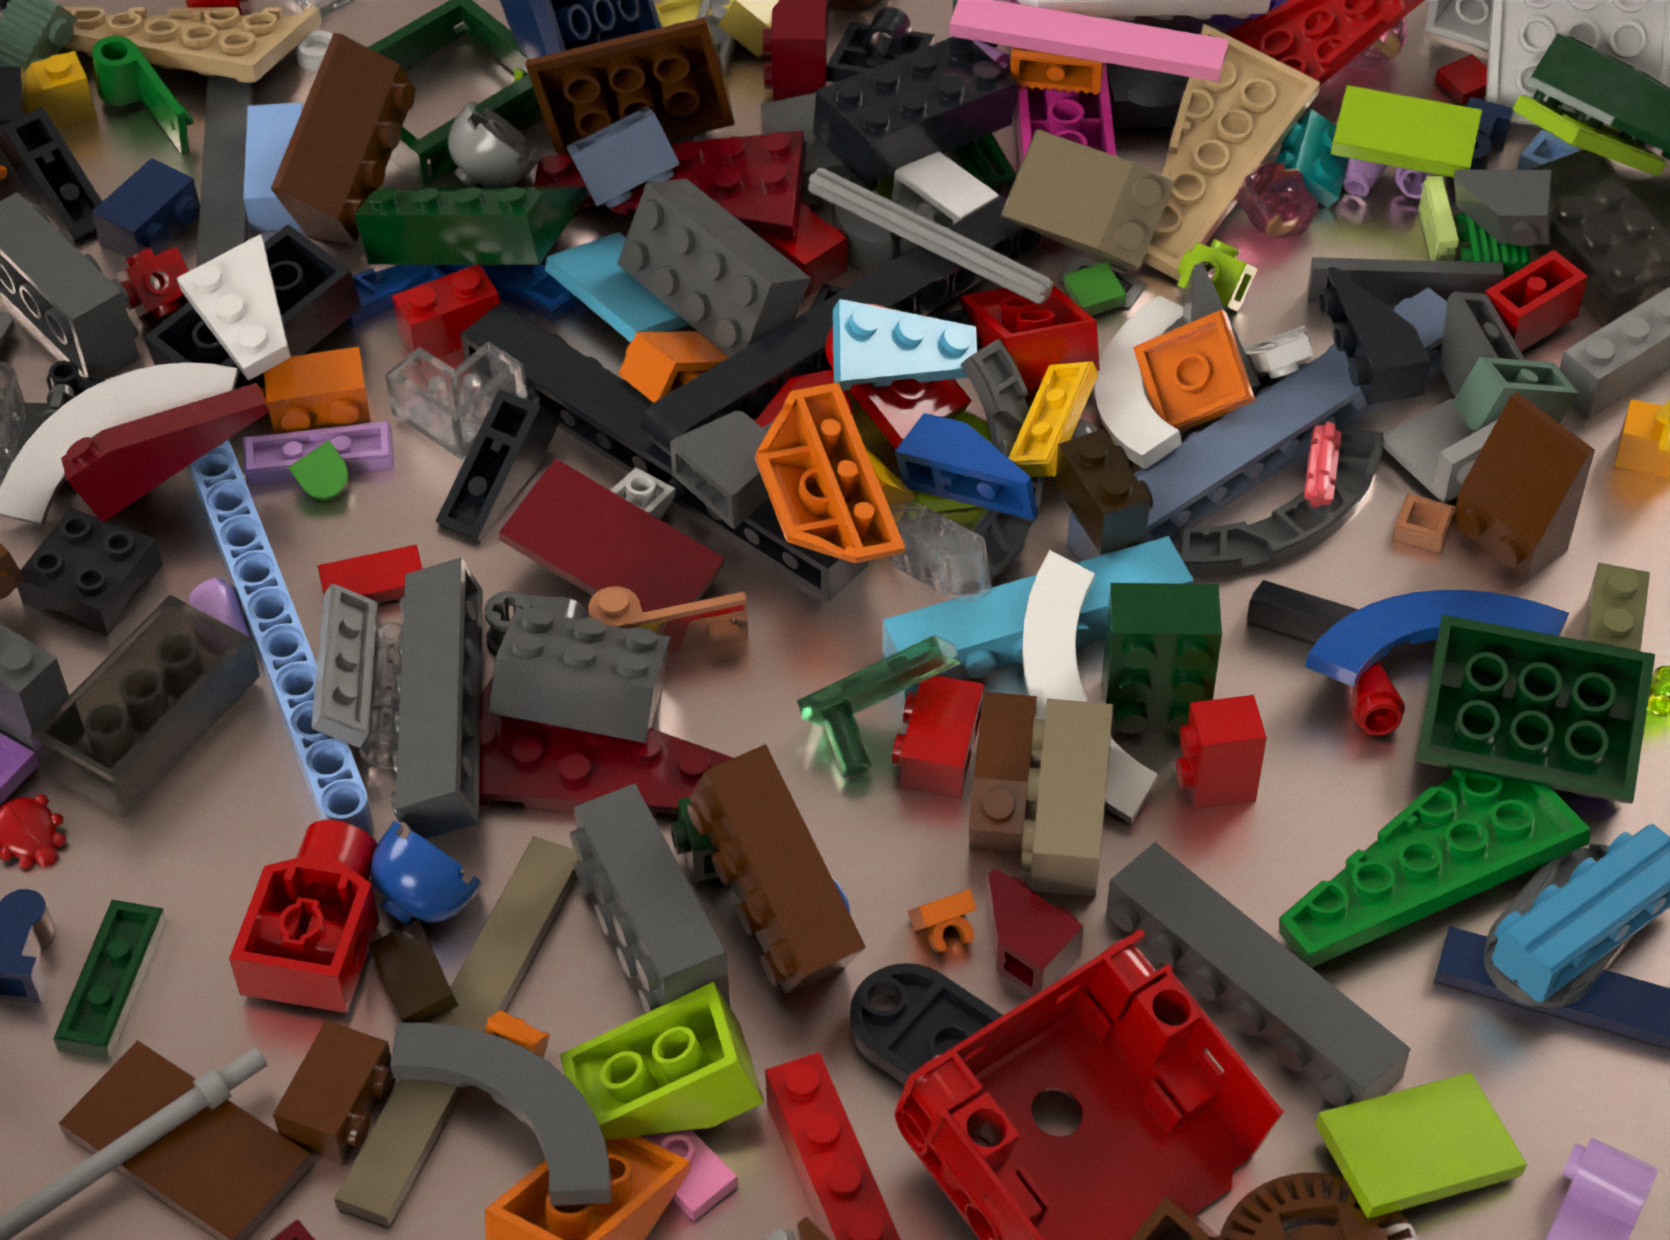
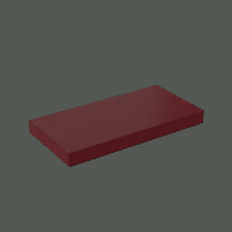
M556 458L499 531V540L592 596L599 590L607 587L620 586L631 590L639 599L642 612L699 601L725 563L723 556Z

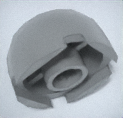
M474 101L468 102L454 120L448 136L450 156L458 165L455 174L470 187H478L479 184L485 187H511L518 184L540 161L539 153L534 149L529 155L522 147L527 139L504 118L489 108H486L480 114L474 111L477 103Z

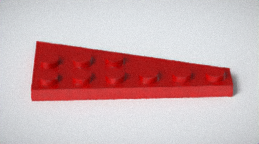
M1290 0L1225 34L1321 82V86L1425 0Z

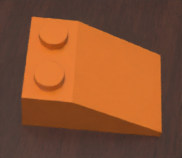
M640 1136L605 1140L612 1177V1203L552 1206L549 1195V1169L547 1161L544 1160L485 1209L486 1240H645L691 1171V1161Z

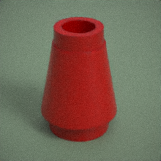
M1377 661L1362 674L1353 687V719L1366 733L1385 735L1397 729L1401 724L1405 712V704L1383 669L1382 664Z

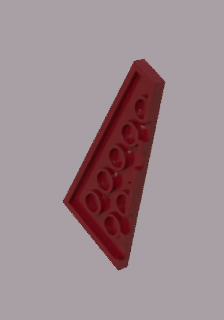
M803 130L670 144L680 165L671 169L674 175L667 180L688 179L755 234H758L760 228L778 230L782 238L796 239L807 147ZM570 154L540 157L533 187L586 186ZM646 182L630 189L633 196L611 207L612 212L628 215L631 209L637 210ZM588 188V195L580 205V208H587L595 203Z

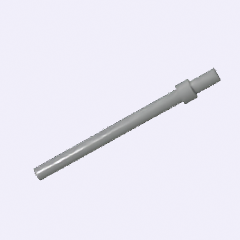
M254 1047L218 1072L213 1068L193 1081L194 1088L1 1216L0 1240H10L207 1106L213 1110L231 1098L230 1091L268 1066L260 1051Z

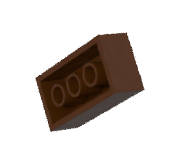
M764 744L706 770L689 796L691 804L687 806L688 813L696 831L700 835L707 833L716 852L712 854V862L718 877L724 885L731 883L740 901L736 905V911L744 930L749 935L756 934L762 946L764 954L760 956L769 981L774 986L780 984L785 996L844 969L866 946L767 745Z

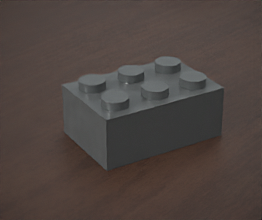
M516 608L495 658L489 713L646 743L663 688L670 637L657 635L652 630L646 628L626 629L605 625L600 620L594 618L574 619L553 615L550 611L542 608Z

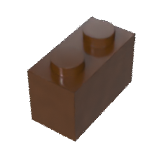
M326 1020L273 1113L278 1133L310 1154L344 1165L354 1146H361L366 1139L371 1125V1113L379 1099H386L395 1084L396 1079L393 1078L390 1067L392 1057L388 1041Z

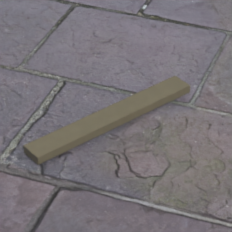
M535 836L532 837L451 985L459 1006L433 1018L431 1023L455 1025L485 1032L488 1018L499 1010L505 1012L577 877L574 863L580 860L574 849ZM399 1079L334 1197L336 1207L390 1227L464 1088L438 1081Z

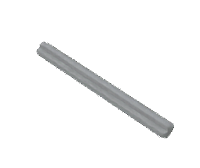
M818 168L809 178L808 190L810 193L1036 304H1043L1052 293L1054 282L1051 278L825 168Z

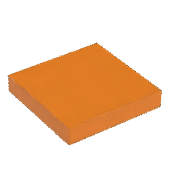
M1222 309L1133 347L1153 410L1165 422L1178 429L1180 433L1256 402L1228 315Z

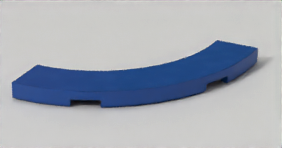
M539 264L534 267L529 265H481L497 290L499 301L526 308L552 323L582 302L547 273L543 265ZM397 265L377 272L373 268L354 275L353 279L362 308L344 322L355 328L368 319L393 309L392 295L473 265Z
M1432 590L1398 595L1369 604L1350 613L1334 624L1319 638L1310 650L1305 667L1354 687L1362 674L1374 663L1388 655L1391 648L1407 641L1411 644L1436 640L1442 614L1560 636L1569 613L1520 597L1483 591Z

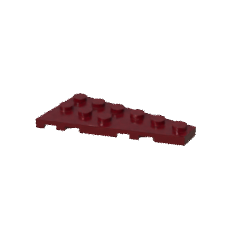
M493 676L481 693L479 805L490 806L491 800L521 802L525 809L574 812L575 806L635 783L654 818H657L658 813L678 814L677 799L689 797L706 770L733 759V757L652 728H650L646 743L489 713Z

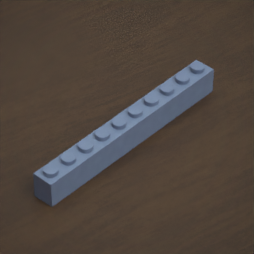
M1429 287L1412 298L1403 299L1393 309L1394 312L1415 327L1431 360L1428 375L1440 368L1447 301ZM1334 343L1318 358L1308 364L1303 363L1299 365V369L1292 372L1288 377L1273 386L1269 385L1260 390L1255 396L1256 402L1222 415L1218 421L1204 430L1195 431L1190 434L1182 445L1147 469L1142 468L1134 473L1138 481L1143 480L1148 485L1153 498V508L1149 510L1146 539L1100 555L1072 512L1069 515L1067 548L1081 561H1085L1167 536L1173 541L1180 535V526H1196L1307 454L1312 445V429L1316 425H1325L1326 422H1332L1336 425L1335 428L1346 429L1386 402L1367 404L1360 387H1355L1351 382L1348 368L1349 362L1344 351L1339 352Z

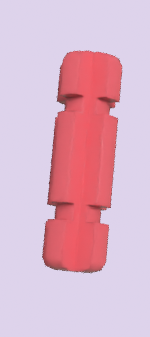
M1326 422L1325 425H1316L1312 429V445L1309 451L1304 498L1309 500L1310 506L1314 508H1319L1320 505H1330L1334 498L1341 432L1335 429L1336 425L1332 422Z

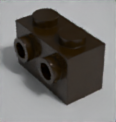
M1104 429L1058 444L1055 485L1100 555L1146 539L1149 510L1153 508V498L1148 485L1143 480L1138 481L1130 469L1128 457L1124 449L1119 445L1115 446Z

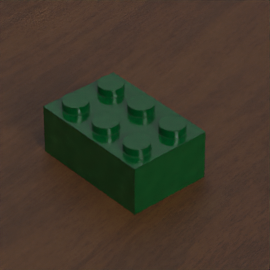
M1110 584L1101 685L1102 703L1113 704L1111 731H1121L1129 734L1138 732H1175L1180 734V726L1188 724L1190 702L1213 700L1222 640L1219 584Z

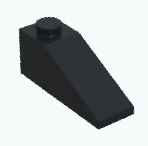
M40 107L2 125L0 148L24 186L58 226L70 235L73 242L95 233L96 229L91 211L103 201L45 109Z
M499 388L435 522L481 542L540 466L560 422L541 405Z

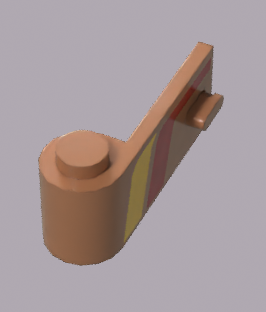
M614 586L599 590L592 596L589 602V618L600 620L605 625L626 629L646 628L652 630L657 635L670 637L668 655L748 638L747 600L744 592L642 612L640 601L635 593L627 588Z

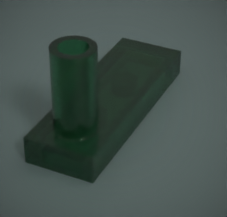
M933 635L797 700L803 720L826 729L842 776H856L869 770L872 764L854 714L961 664V660L955 644Z

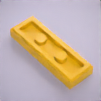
M1093 362L1049 365L1008 457L1030 477L1056 475L1058 444L1071 440L1099 375Z

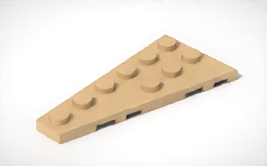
M63 7L77 17V20L73 25L74 32L71 40L60 49L83 51L92 56V48L97 41L109 36H123L135 43L149 63L160 65L164 69L179 68L196 71L203 76L219 75L235 78L242 83H251L261 79L266 72L314 31L322 21L319 7H304L302 15H282L281 7H265L262 12L250 15H240L236 7H169L168 15H148L146 7H130L128 12L115 15H105V10L102 7Z
M1203 24L1201 35L1229 39L1226 59L1219 82L1189 77L1172 133L1165 165L1161 172V175L1176 182L1143 259L1144 263L1178 281L1181 277L1177 274L1178 266L1185 252L1189 249L1193 250L1196 241L1204 245L1208 242L1318 95L1321 83L1206 24Z

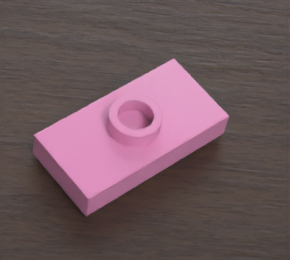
M692 1130L640 1136L691 1161V1171L672 1200L693 1221H696L738 1187V1176Z

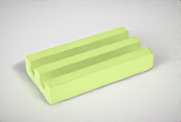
M1426 176V180L1423 182L1418 211L1430 260L1455 261L1456 252L1454 247H1458L1459 239L1443 177Z

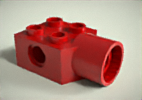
M316 821L307 827L296 858L264 866L229 957L240 995L348 1013L370 949L369 944L373 941L379 923L372 885L369 882L371 878L372 855L378 844L368 833L354 825L341 821Z

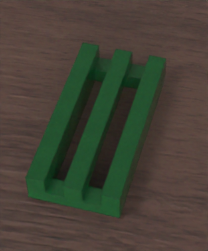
M992 133L978 139L998 171V176L993 174L986 162L985 155L976 145L975 141L964 144V148L961 145L948 151L953 162L957 163L961 168L990 187L997 194L1002 195L1003 187H1007L1009 192L1011 191L1017 174Z

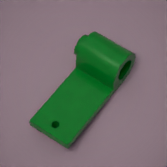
M109 36L97 41L92 48V59L99 98L105 103L115 106H124L142 99L181 154L189 152L187 125L194 124L193 119L185 107L178 103L135 43L123 36Z

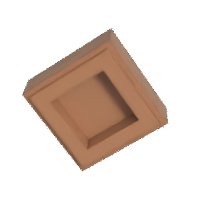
M1407 493L1394 527L1392 540L1441 553L1456 507Z

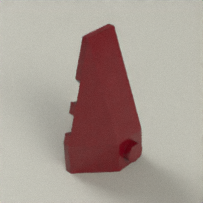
M257 383L104 429L91 438L84 437L70 446L66 455L61 457L66 480L103 523L270 412L261 388Z

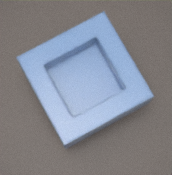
M1541 130L1520 154L1517 168L1520 170H1551L1552 184L1558 186L1579 162L1582 149L1570 145L1547 131Z

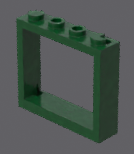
M449 0L367 47L398 63L404 71L467 34L513 72H515V68L523 72L522 78L478 103L474 111L482 114L486 108H489L508 121L518 131L543 117L526 68L525 60L530 58L519 49L512 31L473 0ZM456 117L420 139H417L402 126L399 144L393 149L390 159L424 188L457 169L458 165L451 158L448 146L449 131Z

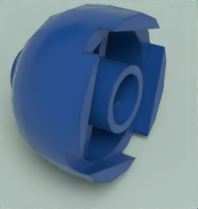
M393 821L380 839L372 855L370 867L373 885L386 897L380 907L405 925L410 922L412 917L433 924L446 922L459 915L478 893L483 885L482 881L474 875L467 884L461 879L464 876V873L461 872L464 866L413 831L409 833L406 839L400 837L403 832L402 824Z

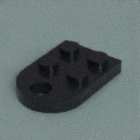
M902 963L881 968L862 981L851 1001L850 1028L853 1040L860 1052L872 1063L905 1085L909 1075L918 1070L922 1065L950 1050L1002 1017L1003 1014L940 972L919 964ZM889 994L896 997L900 1003L892 1010L880 1011L873 1008L869 1002L877 995Z

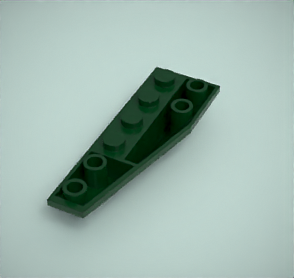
M1563 32L1557 33L1526 84L1536 89L1533 97L1554 108H1558L1565 103L1577 109L1574 116L1576 119L1598 129L1606 123L1620 130L1619 135L1643 147L1648 143L1663 150L1661 156L1670 160V87L1644 71Z

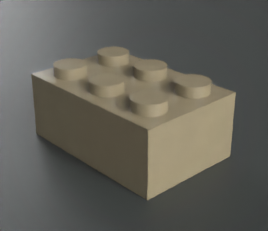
M1047 698L1045 718L1034 717L1031 768H1029L1021 871L1031 872V889L1033 891L1096 897L1113 704Z

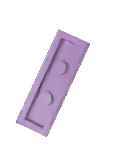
M390 421L244 437V474L247 485L296 480L288 467L328 440H330L344 460L349 473L393 469L394 457Z

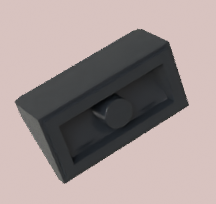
M1263 580L1250 598L1247 621L1316 643L1334 624L1358 609Z

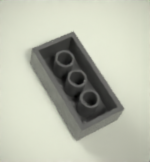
M688 179L646 182L617 263L729 357L795 319L811 280V277Z
M18 192L0 201V296L65 361L74 362L78 367L81 377L104 380L140 359L135 343L138 331L128 316L126 305L130 301L121 283L116 279L110 281L102 273L97 261L90 254L83 255L76 248L72 238L64 229L57 230L52 226L46 213L39 205H30Z
M634 783L575 806L574 813L577 829L570 832V839L575 853L580 860L574 863L577 879L585 894L594 892L599 902L595 905L596 913L605 934L608 936L615 933L621 945L617 947V953L628 978L637 975L643 989L639 990V995L645 1012L648 1013L713 981L730 1007L726 950L636 784Z

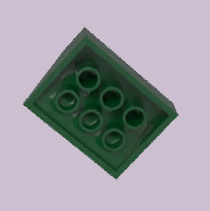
M586 186L439 187L400 190L385 188L372 192L354 217L368 265H539L583 203L588 192Z
M1442 614L1434 647L1415 762L1531 785L1550 786L1552 789L1632 804L1636 788L1655 654Z

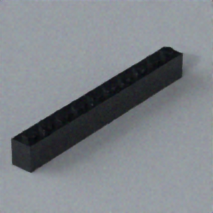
M500 302L460 334L464 363L467 369L498 389L500 388L541 405L560 422L558 426L560 429L630 473L633 469L638 468L676 488L675 497L672 501L827 601L836 596L868 566V561L852 563L786 542L770 498L735 529L731 528L672 475L671 457L640 432L641 419L653 402L625 379L604 368L597 359L583 355L569 346L560 336L552 335L534 324L525 314L517 313Z

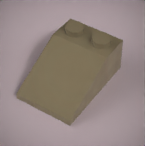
M1037 129L1000 216L1098 261H1107L1110 266L1120 271L1128 272L1141 267L1176 181L1132 161Z

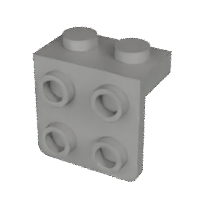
M1453 398L1445 400L1385 434L1383 440L1384 449L1442 503H1447L1459 495L1462 484L1497 422L1496 420L1478 431L1472 432L1465 425V419L1452 404Z

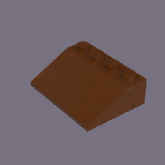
M705 17L525 60L526 68L556 154H570L567 146L646 106H649L655 113L668 141L735 125L729 88L720 56Z

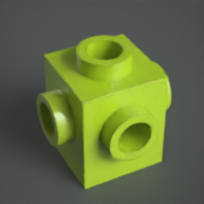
M1214 239L1211 247H1208L1196 241L1193 250H1187L1179 263L1177 274L1181 277L1177 285L1185 288L1194 265L1203 263L1222 304L1239 312L1258 268L1236 259L1240 250Z

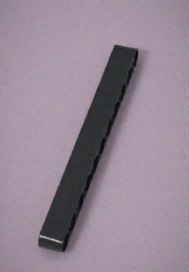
M1007 195L999 197L948 227V229L1014 261L1031 251L1042 237L1041 234L1000 216L1008 198ZM916 246L654 402L641 419L640 432L671 457L670 441L734 411L744 412L752 420H755L789 378L831 370L825 344L828 332L833 326V308L839 299L863 304H876L892 310L925 316L985 278L920 246Z

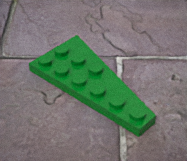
M1453 769V774L1439 787L1430 786L1378 831L1377 840L1364 852L1358 849L1348 857L1345 868L1332 880L1321 881L1280 916L1279 934L1298 957L1312 968L1589 844L1591 829L1550 786L1531 785Z

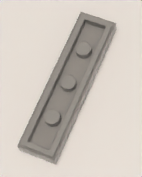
M331 583L323 595L311 729L360 748L369 733L377 602Z

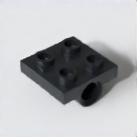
M885 7L879 10L870 25L850 22L826 66V82L837 83L935 44V34L912 31L911 21L907 14L894 7Z

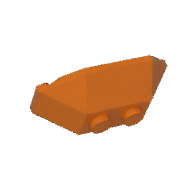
M839 382L791 391L755 454L756 464L786 542L852 563L904 554L905 545Z

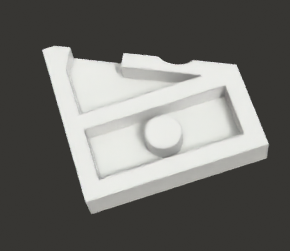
M1306 326L1295 328L1243 348L1257 378L1268 374L1270 378H1276L1292 373L1299 369L1297 361L1313 356L1312 345Z

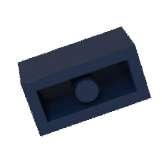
M151 158L92 210L91 214L100 245L125 258H129L150 247L154 254L162 250L187 224H190L200 213V202L193 177Z

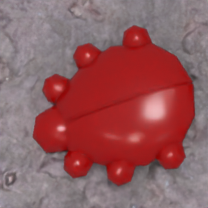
M40 794L35 798L19 797L1 806L0 858L2 861H9L13 856L20 858L19 866L23 870L30 869L34 861L41 867L54 865L59 857L55 847L65 845L67 838L64 834L57 833V827L63 824L64 817L60 813L52 814L51 810L46 807L49 803L47 795Z

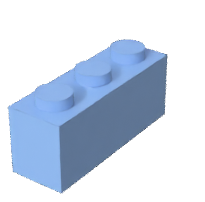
M302 102L248 106L243 200L250 232L280 231L287 224L294 229H301L273 193L271 186L303 110Z

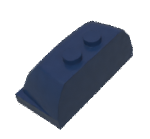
M500 0L519 49L530 59L661 28L653 0Z

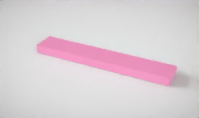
M958 0L949 25V36L1216 82L1220 80L1229 39L997 0Z

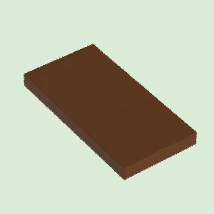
M137 1040L59 1122V1126L63 1134L95 1154L194 1088L193 1081L196 1078ZM226 1100L213 1110L207 1106L115 1169L219 1240H246L313 1165L310 1153L231 1101Z

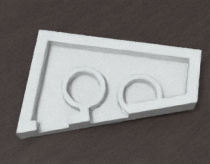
M261 234L177 278L183 294L248 381L291 358L275 294V286L269 268L268 256Z

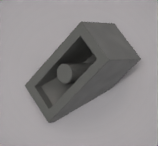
M1551 170L1454 171L1456 206L1500 244H1515L1518 246L1549 244L1552 207Z
M1453 292L1447 300L1440 367L1450 383L1451 392L1456 397L1479 357L1525 360L1487 294Z

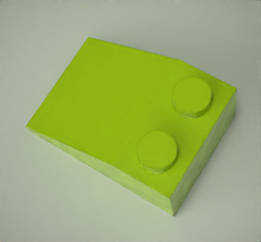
M714 981L559 1054L564 1076L572 1082L587 1101L598 1121L604 1140L711 1128L765 1103L741 1025Z

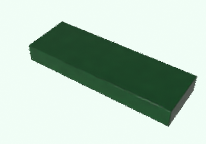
M111 900L53 1040L57 1049L111 1059L167 921L164 908Z

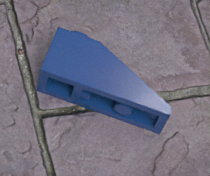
M923 413L895 450L902 482L908 489L1035 520L1039 514L1031 477L965 422Z

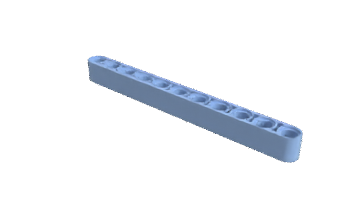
M228 439L187 466L230 582L236 589L247 627L253 637V643L320 821L336 820L362 829L372 837L374 825L367 792L348 743L311 729L317 664Z

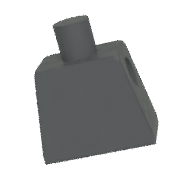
M734 411L670 441L672 475L733 529L744 522L769 498L755 461V454L774 421L762 428L741 411Z

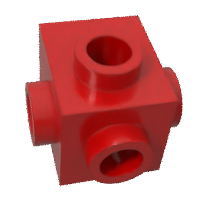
M177 246L158 255H154L150 247L125 259L129 268L119 272L117 276L129 297L130 303L126 305L128 310L134 308L138 316L151 311L154 318L157 319L181 307L177 298L184 296L180 289L177 278L189 272ZM150 278L155 282L156 289L151 285Z

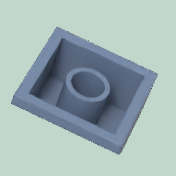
M649 106L567 146L596 206L606 203L608 208L614 207L633 196L630 189L644 182L666 181L674 175L671 169L680 165L655 113Z

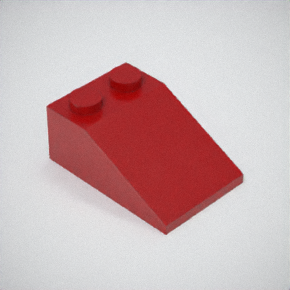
M1053 285L1050 297L1043 304H1036L1006 288L959 296L961 308L966 309L973 326H976V333L980 340V350L1000 338L1025 383L1028 391L1027 395L1038 391L1049 365L1093 362L1096 370H1100L1097 321L1055 285Z

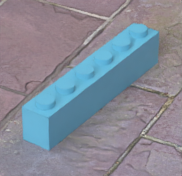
M1169 536L1076 563L1095 573V581L1085 599L1079 616L1076 631V649L1084 646L1086 643L1106 637L1111 583L1193 584L1194 580ZM1037 575L883 619V654L904 698L907 697L908 692L917 693L922 673L965 680L981 678L992 671L1019 663L1023 664L1024 619L1029 595Z

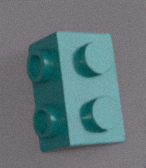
M1311 109L1294 125L1281 143L1280 153L1273 163H1284L1285 170L1299 169L1301 174L1288 173L1272 179L1269 189L1271 194L1278 197L1293 184L1327 208L1339 199L1348 158L1330 154L1336 124H1333Z

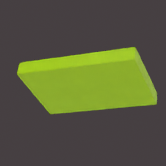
M1347 85L1330 154L1454 178L1455 170H1470L1482 110Z
M1520 95L1512 109L1572 146L1660 177L1667 164L1661 156L1619 135L1620 132L1607 125L1600 126L1599 129L1576 119L1574 117L1575 113L1559 107L1554 108L1527 95Z
M1472 1072L1318 1113L1315 1122L1317 1130L1367 1219L1520 1177L1527 1166L1525 1159Z

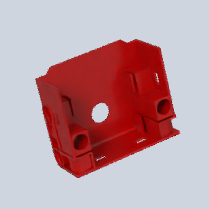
M1141 929L1127 938L1116 942L1094 959L950 1050L929 1060L909 1075L894 1113L898 1129L979 1240H1130L1165 1197L1186 1206L1196 1215L1232 1189L1233 1170L1255 1156L1283 1115L1284 1111L1173 974V968L1168 963L1156 971L1139 950V946L1145 936ZM1207 1050L1211 1053V1055L1215 1058V1060H1216V1061L1219 1063V1065L1223 1068V1070H1224L1223 1072L1219 1069V1067L1215 1064V1062H1214V1061L1211 1059V1057L1207 1054V1052H1206ZM1046 1091H1060L1069 1095L1080 1109L1081 1122L1079 1127L1073 1133L1066 1136H1053L1045 1133L1036 1125L1032 1117L1031 1106L1033 1100L1039 1094Z

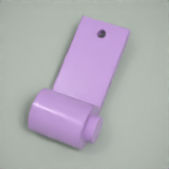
M1591 1138L1587 1148L1576 1143L1562 1173V1176L1571 1179L1572 1182L1545 1240H1628L1659 1168L1594 1138Z

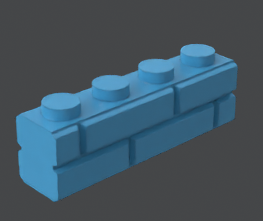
M1648 824L1633 836L1627 831L1623 832L1611 843L1603 858L1596 862L1590 857L1580 863L1572 873L1567 884L1561 888L1555 884L1546 887L1534 901L1531 910L1524 915L1518 911L1510 913L1495 931V937L1498 941L1491 958L1493 965L1510 980L1514 981L1516 979L1519 987L1537 1003L1544 1002L1670 908V837L1654 824Z

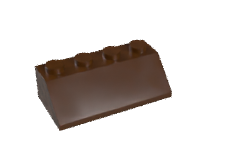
M333 33L271 190L308 238L357 244L360 234L354 215L368 199L369 195L377 191L384 182L387 164L393 149L398 146L400 141L401 128L408 111L414 105L416 89L398 63L339 33Z

